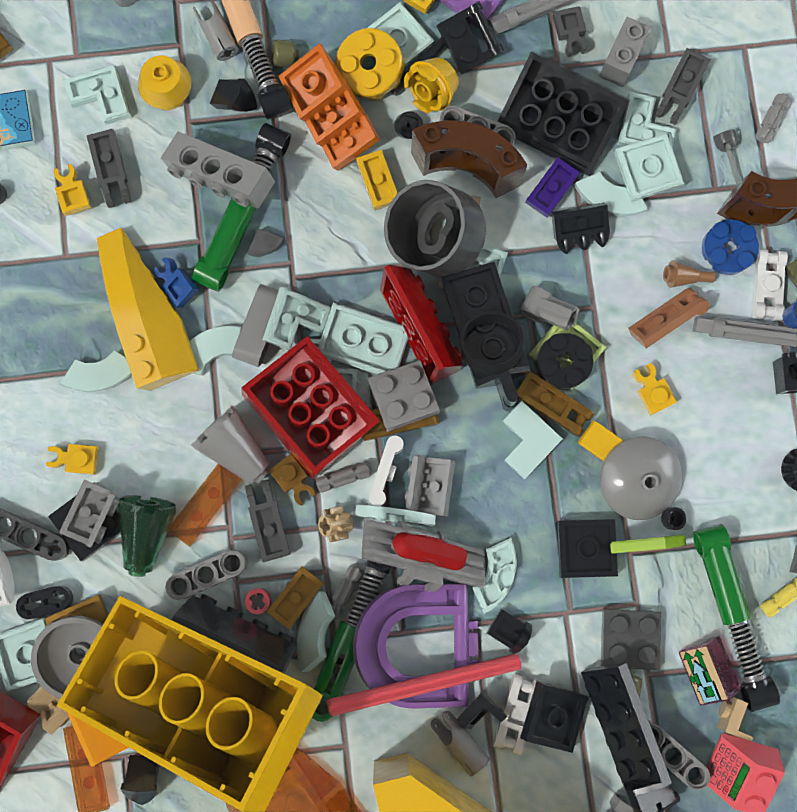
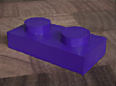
M557 157L525 203L548 218L580 172Z

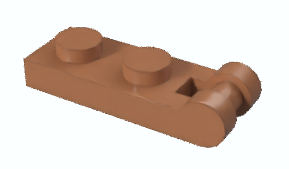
M687 288L628 329L631 336L647 349L695 315L705 314L710 307V303L703 297H698L697 292L693 289Z

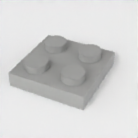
M420 360L368 378L369 386L387 432L440 413Z

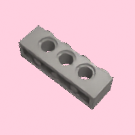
M177 131L161 156V159L168 167L167 171L172 176L178 179L185 177L199 188L208 187L213 193L222 198L229 196L243 207L250 205L259 209L275 183L266 167Z

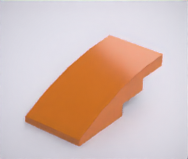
M319 43L278 76L299 118L306 122L316 144L322 146L333 169L339 171L380 140L352 89L322 44Z

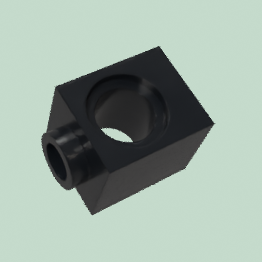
M797 352L784 353L782 358L773 362L776 394L797 393V377L794 379L788 373L789 366L793 367L797 373Z

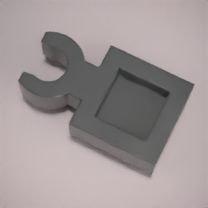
M580 6L554 11L553 20L558 40H567L565 46L567 57H571L573 53L572 46H578L581 54H584L587 44L580 36H585L586 27Z

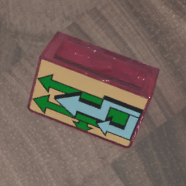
M720 636L710 638L699 646L679 651L680 658L700 705L728 701L742 691Z

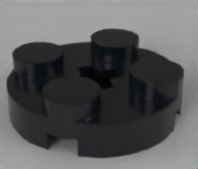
M570 333L554 334L539 349L536 359L537 368H539L543 380L561 390L571 389L583 383L591 374L594 361L591 346L577 335ZM566 354L570 356L569 360L572 361V366L567 365L565 368L560 367L561 362L557 359L558 356L563 357Z

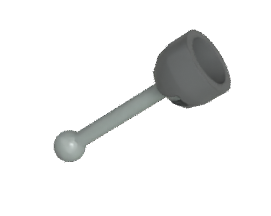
M732 129L715 135L713 139L717 149L727 153L736 185H738L741 179L732 153L737 144L735 130Z

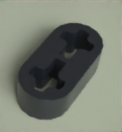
M54 586L27 593L17 600L16 611L24 619H35L58 613L72 605L73 594L65 586ZM56 591H58L59 595L65 596V600L61 601V607L58 603H48V599L57 596ZM29 598L31 602L41 601L42 606L34 608L33 614L30 610H25V605L29 603Z

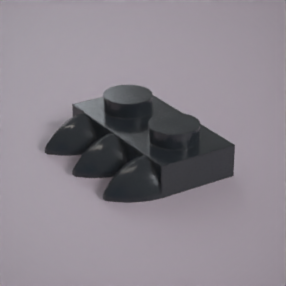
M605 202L551 212L554 239L557 241L560 250L565 254H568L573 238H575L577 245L584 251L591 242L592 234L598 245L601 247L606 245L610 235L608 205Z

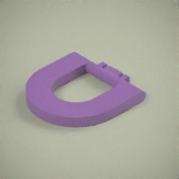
M426 584L400 585L382 592L368 604L355 628L353 656L357 671L369 689L425 676H407L399 673L391 665L386 652L387 637L392 627L401 619L412 615H454V668L478 663V660H469L470 656H478V633H469V629H478V621H468L467 584H443L436 592L425 591ZM468 683L388 703L412 709L467 707Z

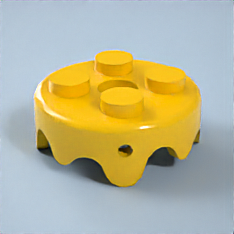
M363 28L347 36L341 43L336 56V66L356 97L370 101H379L386 93L398 87L405 68V59L399 45L388 33L380 29ZM367 56L376 58V65L371 70H365L362 67V62Z

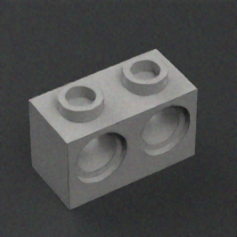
M627 16L599 77L623 87L651 27Z

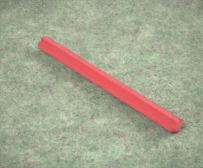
M511 654L327 700L328 711L330 715L336 716L521 669V660L519 655Z

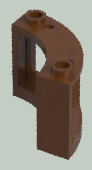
M456 120L432 122L412 129L411 154L423 176L438 171H456V169L466 171L484 183L495 198L520 187L527 163L517 149L498 133L478 124ZM447 129L448 133L443 134L442 130ZM502 146L503 150L498 151L496 147Z
M751 171L731 191L717 214L725 219L738 220L750 226L766 225V227L789 223L797 219V179H771Z

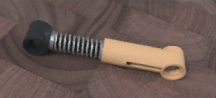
M221 0L236 41L244 49L257 87H259L257 95L266 119L269 120L292 111L284 86L280 85L278 80L275 79L276 75H274L272 70L273 67L269 62V58H267L268 54H266L264 45H262L263 34L249 0Z

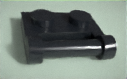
M480 1L436 26L461 75L505 51L502 44H498L481 11L483 7ZM471 16L489 48L484 53H482L465 20Z

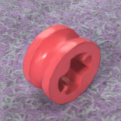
M262 588L251 590L245 597L246 609L252 614H262L271 605L270 594ZM260 593L264 596L262 601L265 603V606L262 609L260 606L255 609L252 606L254 601L251 597L254 594L259 596Z

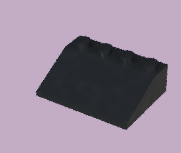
M531 51L497 122L512 128L515 132V139L555 159L558 157L571 167L590 176L630 99L535 51Z
M202 594L200 598L192 595L173 615L172 621L285 674L297 649V645L293 643L294 637L279 631L278 635L267 631L269 627L267 624L257 619H253L251 623L241 618L242 612L230 606L224 610L216 606L217 600L205 594Z

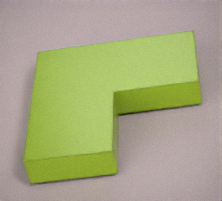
M683 534L610 543L611 554L687 546L686 537Z

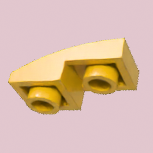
M593 420L577 443L604 462L608 453L623 440Z

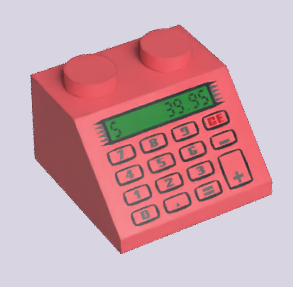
M721 733L706 766L710 773V782L707 786L733 809L742 812H766L785 774L779 749L725 733Z

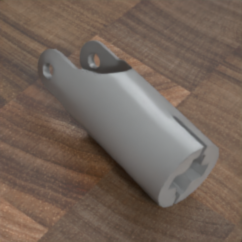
M209 0L214 9V15L209 20L202 21L195 7H193V11L217 60L225 61L235 56L239 48L217 5L213 0Z
M444 711L442 714L443 720L451 731L445 728L438 719L431 721V728L469 776H473L489 762L490 758L468 731L456 720V717L450 711Z

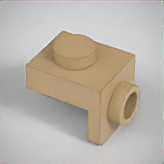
M40 686L27 700V706L40 714L43 729L52 735L59 727L64 726L70 718L66 711L56 706L60 699L49 694Z
M728 695L727 699L723 700L719 707L718 715L720 718L716 727L725 731V734L752 741L754 737L739 731L748 703Z

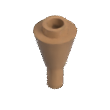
M674 260L663 271V279L669 288L697 282L713 283L716 278L715 272L699 271Z

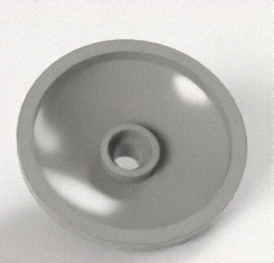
M646 436L628 438L617 444L606 456L600 472V488L605 501L616 513L632 520H648L662 514L663 511L674 503L682 483L681 465L674 451L662 441ZM648 477H651V484L649 486H646V479Z
M67 616L53 621L41 631L32 648L31 666L35 678L44 690L59 699L62 697L100 631L102 623L89 617ZM76 649H83L85 651V655L78 654Z

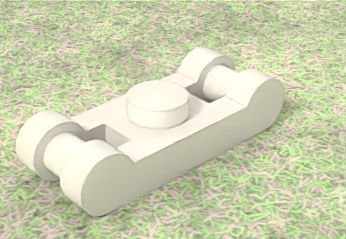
M759 249L754 268L753 318L763 319L764 317H771L772 320H783L782 315L785 310L783 305L785 266L788 258L786 251H777L776 253H768L766 249ZM767 263L774 264L773 271L766 270ZM764 300H772L771 306H765Z
M394 435L387 440L369 495V501L372 506L382 507L386 502L383 490L386 481L392 482L397 468V466L392 465L394 457L403 450L404 443L399 436Z
M514 673L503 709L507 718L503 722H499L493 739V747L499 749L505 747L511 749L514 754H522L526 741L522 740L520 736L536 680L530 682L524 680L523 676ZM519 691L529 693L527 702L517 699ZM508 728L518 731L515 738L506 735Z

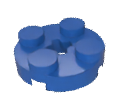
M729 219L716 223L706 233L702 241V255L705 261L708 260L709 264L713 266V270L724 275H735L749 268L756 260L759 251L756 230L752 226L738 220ZM729 241L736 245V249L732 254L728 253V248H724V244H727Z

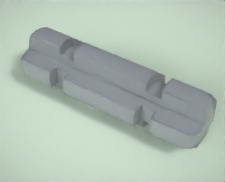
M777 94L772 102L774 106H770L761 123L762 128L759 127L755 135V139L760 143H769L774 135L772 131H776L785 114L784 110H787L791 99L786 94Z
M364 462L356 465V468L352 469V467L331 473L329 477L326 475L316 479L318 490L323 493L331 490V487L338 488L356 482L358 478L360 480L371 476L368 464Z
M353 565L348 567L345 579L341 580L332 597L333 602L330 604L335 614L333 619H339L343 611L342 607L346 606L356 587L354 585L355 582H358L362 575V570Z

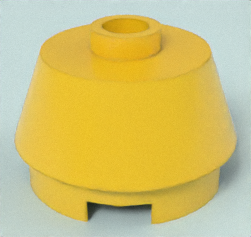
M163 55L148 59L143 64L138 77V90L142 99L150 106L164 111L180 107L191 89V76L187 68L181 62Z
M431 58L415 62L404 77L405 89L409 88L415 98L412 103L425 113L442 111L448 107L459 85L456 71L450 63L442 58Z

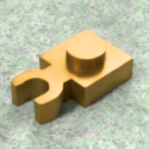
M292 454L268 470L285 493L293 489L294 500L297 504L304 505L300 499L302 491H308L312 497L316 496L312 487L303 484L302 481L308 476Z

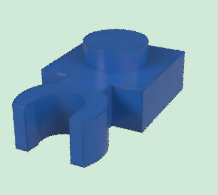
M164 257L162 260L166 264V270L162 267H155L154 273L157 277L164 278L166 281L161 288L176 308H183L199 288L185 269L177 268L174 259Z

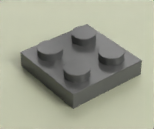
M602 609L601 666L627 663L629 669L660 670L661 612Z

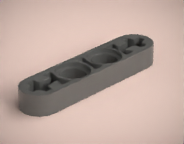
M0 508V519L7 517L11 521L10 530L6 533L0 532V539L51 561L62 560L68 555L70 546L61 535ZM29 528L34 529L37 533L36 541L31 545L26 544L23 540V533ZM43 541L48 543L59 541L58 546L62 549L60 553L52 555L53 550L47 546H41Z

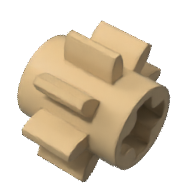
M343 506L324 509V515L318 521L320 533L324 537L329 536V542L348 539V533L354 527L352 515L349 512H343Z

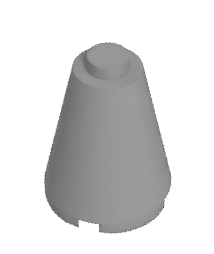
M230 406L221 417H218L191 444L194 449L248 483H251L253 480L259 483L269 473L266 469L269 465L268 460L233 406Z

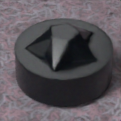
M407 111L398 115L394 127L398 136L403 139H412V129L422 126L423 122L417 113Z

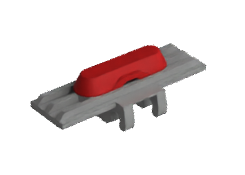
M370 519L364 520L362 559L404 569L402 576L397 579V584L407 586L414 579L429 582L424 588L425 591L436 592L443 586V579L479 588L485 587L484 549L446 540L444 532L438 531L433 533L410 527L403 521H398L393 526Z

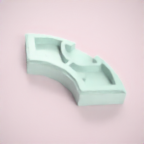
M600 172L574 184L577 192L589 205L605 202L608 205V213L614 216H634L647 211L643 199L631 202L626 187L613 185Z
M216 327L194 337L190 344L200 371L193 374L202 376L207 365L214 359L224 355H232L241 327Z
M113 351L106 359L97 363H84L75 360L60 383L77 391L96 392L114 388L125 382L132 374L126 357Z
M356 505L355 515L358 517L390 522L403 521L406 524L418 526L435 525L436 515L397 508Z
M512 538L485 549L488 560L485 572V587H472L484 614L496 607L505 598L513 583L517 558Z
M317 592L306 607L300 621L297 636V655L301 672L309 673L327 657L325 634L335 614L326 592Z

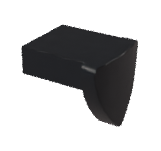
M241 78L238 80L219 79L210 104L216 109L248 112L258 107L250 85L245 79Z
M500 609L486 633L509 647V652L516 654L528 644L532 633V624L527 621L524 624Z
M480 693L456 720L464 728L472 729L488 711L500 722H503L507 715L486 693Z
M130 755L125 782L121 784L120 788L121 792L137 804L144 805L150 802L155 797L157 791L156 782L159 764L143 755Z

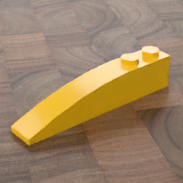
M118 228L98 237L97 244L105 288L118 336L136 389L151 391L200 371L181 317L174 311L164 291L159 288L154 280L155 277L150 269L146 268L140 254L123 228Z

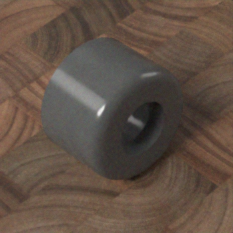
M420 180L404 187L391 201L384 220V237L390 253L403 266L425 273L447 276L465 270L477 259L486 238V221L478 203L467 193L438 181ZM445 215V226L439 232V240L433 245L431 240L433 224L439 217Z

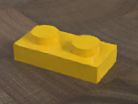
M382 149L356 158V163L374 211L389 206L397 195V190Z

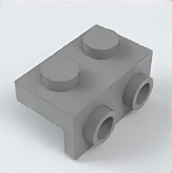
M414 455L413 461L409 465L410 482L409 489L405 493L406 510L448 517L455 461Z
M84 479L59 533L82 542L90 548L94 542L100 544L107 529L102 526L106 515L113 516L119 503L118 500L114 499L116 493Z

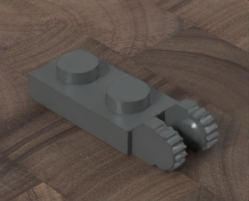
M686 48L662 95L663 99L655 116L660 118L666 111L668 102L671 101L678 104L677 109L670 118V123L676 125L684 108L688 106L711 59Z
M114 129L87 135L98 183L103 191L107 207H115V199L110 189L111 186L119 185L121 198L125 204L131 203V196L127 186L128 179Z
M268 479L262 481V489L267 500L266 503L257 505L255 489L251 484L245 486L250 505L248 510L263 563L291 555L277 501L274 500Z

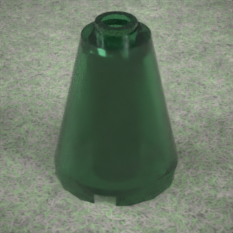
M138 495L120 497L118 508L123 568L129 571V575L144 577L146 573L152 572L176 514L175 503L156 497L144 500Z

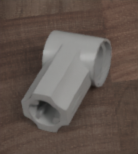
M532 286L519 312L532 321L541 322L543 320L568 331L575 325L579 309L577 306L554 298L552 294L540 287Z

